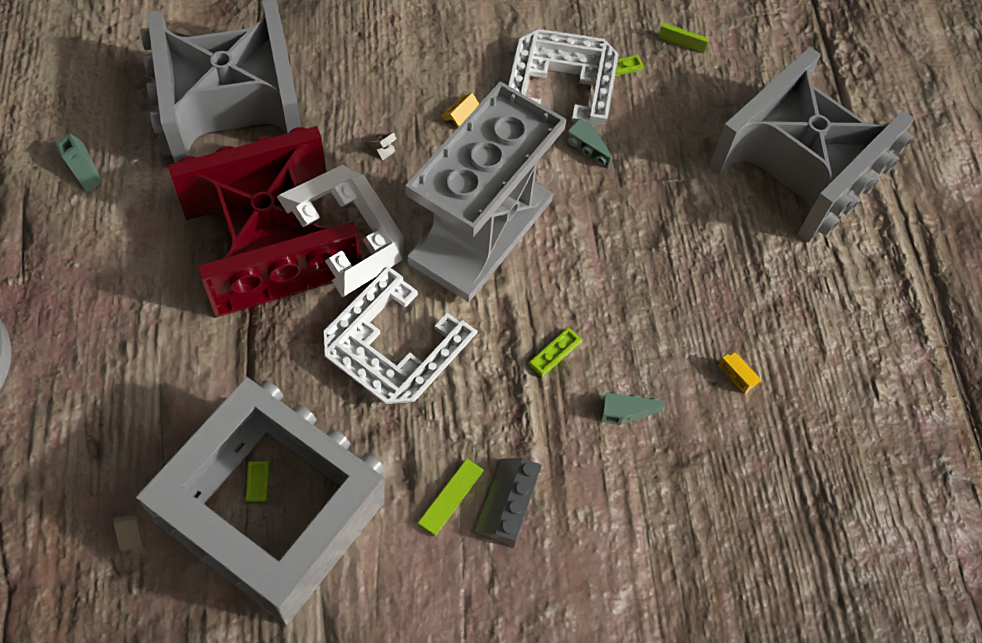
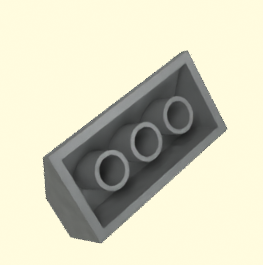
M524 458L501 459L475 529V535L514 548L541 471V464Z

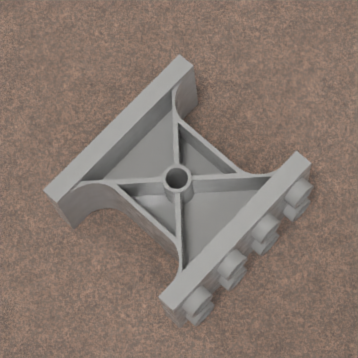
M262 0L264 7L263 16L257 24L250 28L191 37H181L171 33L166 27L162 10L147 12L149 28L140 29L144 50H152V53L144 55L143 59L147 76L155 77L151 83H147V91L151 105L159 104V106L155 107V111L150 112L154 133H164L158 135L163 156L172 155L174 163H177L181 158L190 156V147L199 136L209 132L260 124H272L280 127L287 134L290 130L301 127L277 0Z
M811 47L806 49L725 123L708 166L709 169L720 175L735 162H751L800 196L807 203L809 214L798 235L808 243L819 232L827 237L840 222V219L837 217L841 216L842 213L847 216L860 201L856 194L861 195L864 193L868 195L880 180L875 175L876 173L887 175L900 159L893 152L896 151L900 154L911 142L914 136L908 133L907 130L915 119L904 110L893 121L886 124H871L856 116L816 88L811 82L810 77L821 56L819 52Z
M500 81L405 185V195L434 213L432 229L407 256L408 264L465 301L470 302L552 202L553 193L534 182L539 159L565 130L566 119Z

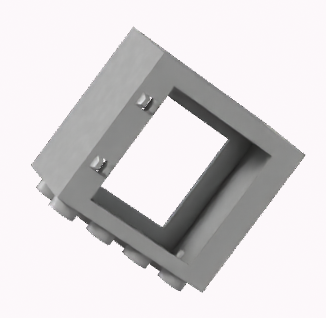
M246 377L136 498L157 526L287 626L384 504L385 482L384 476L381 474L385 468L376 458L367 453H364L359 459L348 451L350 442L337 430L331 428L325 434L313 424L317 421L316 417L304 406L297 404L293 409H290L280 401L283 398L282 392L271 382L264 380L258 385ZM267 433L340 487L279 562L204 505ZM242 443L245 444V445L241 448V450H240L238 453H236V452L239 450V448L242 446Z

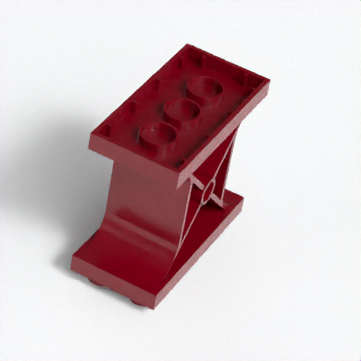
M318 126L310 128L296 127L284 135L272 138L266 136L259 137L250 144L235 148L231 146L221 147L215 153L197 158L187 156L181 158L177 163L167 165L186 220L212 214L222 218L229 228L232 247L223 259L198 266L216 318L333 283L332 280L336 277L325 260L340 251H343L352 267L362 262L359 233L354 221L332 228L320 226L315 222L302 227L293 211L287 213L277 198L278 195L327 172L322 137Z

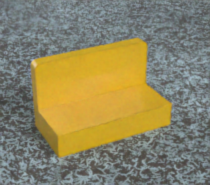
M473 93L464 94L441 116L444 121L453 120L456 126L459 127L476 109L479 103Z
M737 353L732 355L726 354L718 365L744 394L761 381V378Z

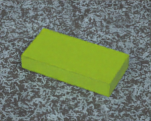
M270 461L248 462L247 504L268 503Z

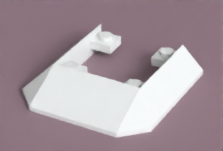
M538 29L519 39L509 87L526 96L530 76L546 78L548 70L578 75L581 72L579 83L596 87L592 107L575 105L572 122L576 123L579 119H582L595 127L606 122L608 118L618 53L602 38ZM530 98L541 104V99Z
M341 165L278 195L277 198L287 213L293 211L302 227L320 218L311 202L330 192L340 207L352 201L355 203L373 231L372 234L362 239L372 256L353 267L343 251L325 260L336 277L332 280L333 284L341 296L344 297L381 274L388 266L392 267L403 260L404 236L366 177Z
M389 266L324 330L325 358L385 404L414 402L477 334V330L463 320L459 322L446 313L435 325V330L446 338L424 362L409 353L397 366L370 346L380 334V330L370 322L392 299L406 307L418 295V291L404 282L403 276Z

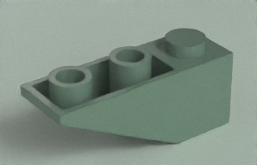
M579 119L568 130L566 142L583 152L584 155L597 161L598 164L609 168L612 155L595 128Z
M69 133L55 143L62 158L86 192H90L103 183L81 140Z
M606 392L603 399L601 422L622 425L662 412L665 401H660L657 398H640L637 395L626 396L618 392Z

